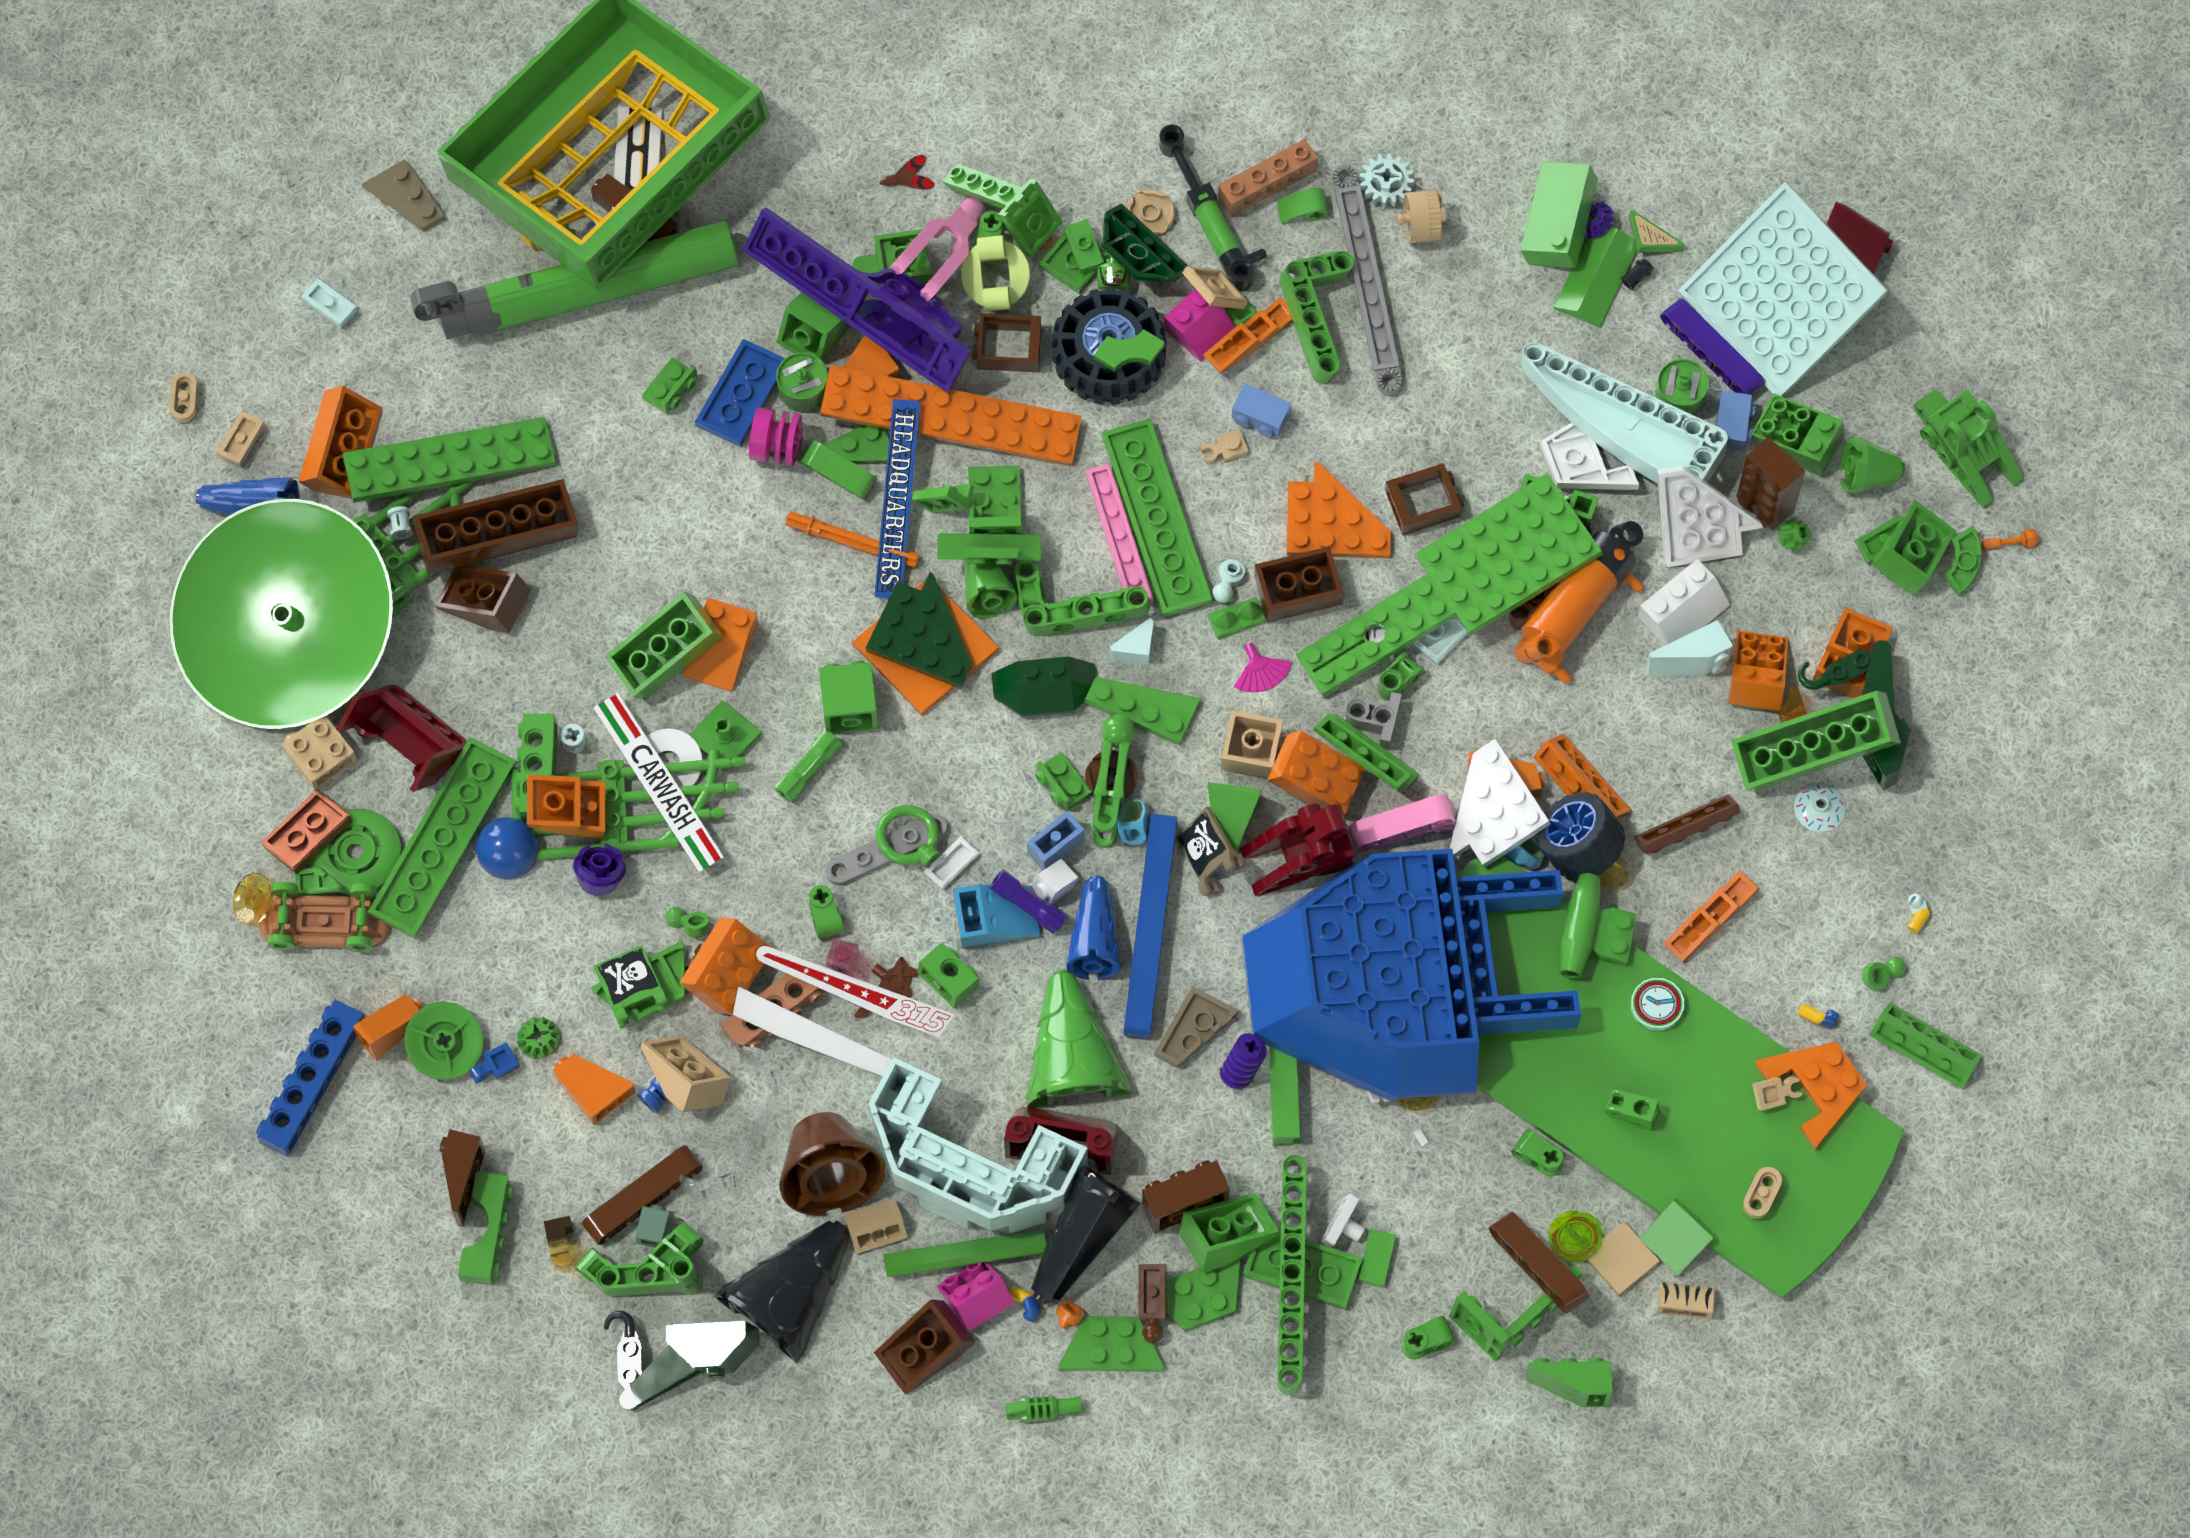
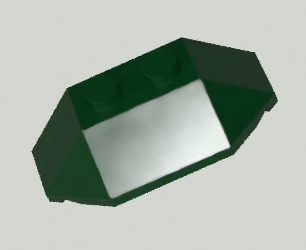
M1122 203L1105 212L1102 248L1137 281L1174 282L1184 277L1182 272L1188 265Z
M1069 656L1016 661L991 673L993 696L996 701L1002 703L1021 717L1073 713L1084 703L1096 677L1095 664Z

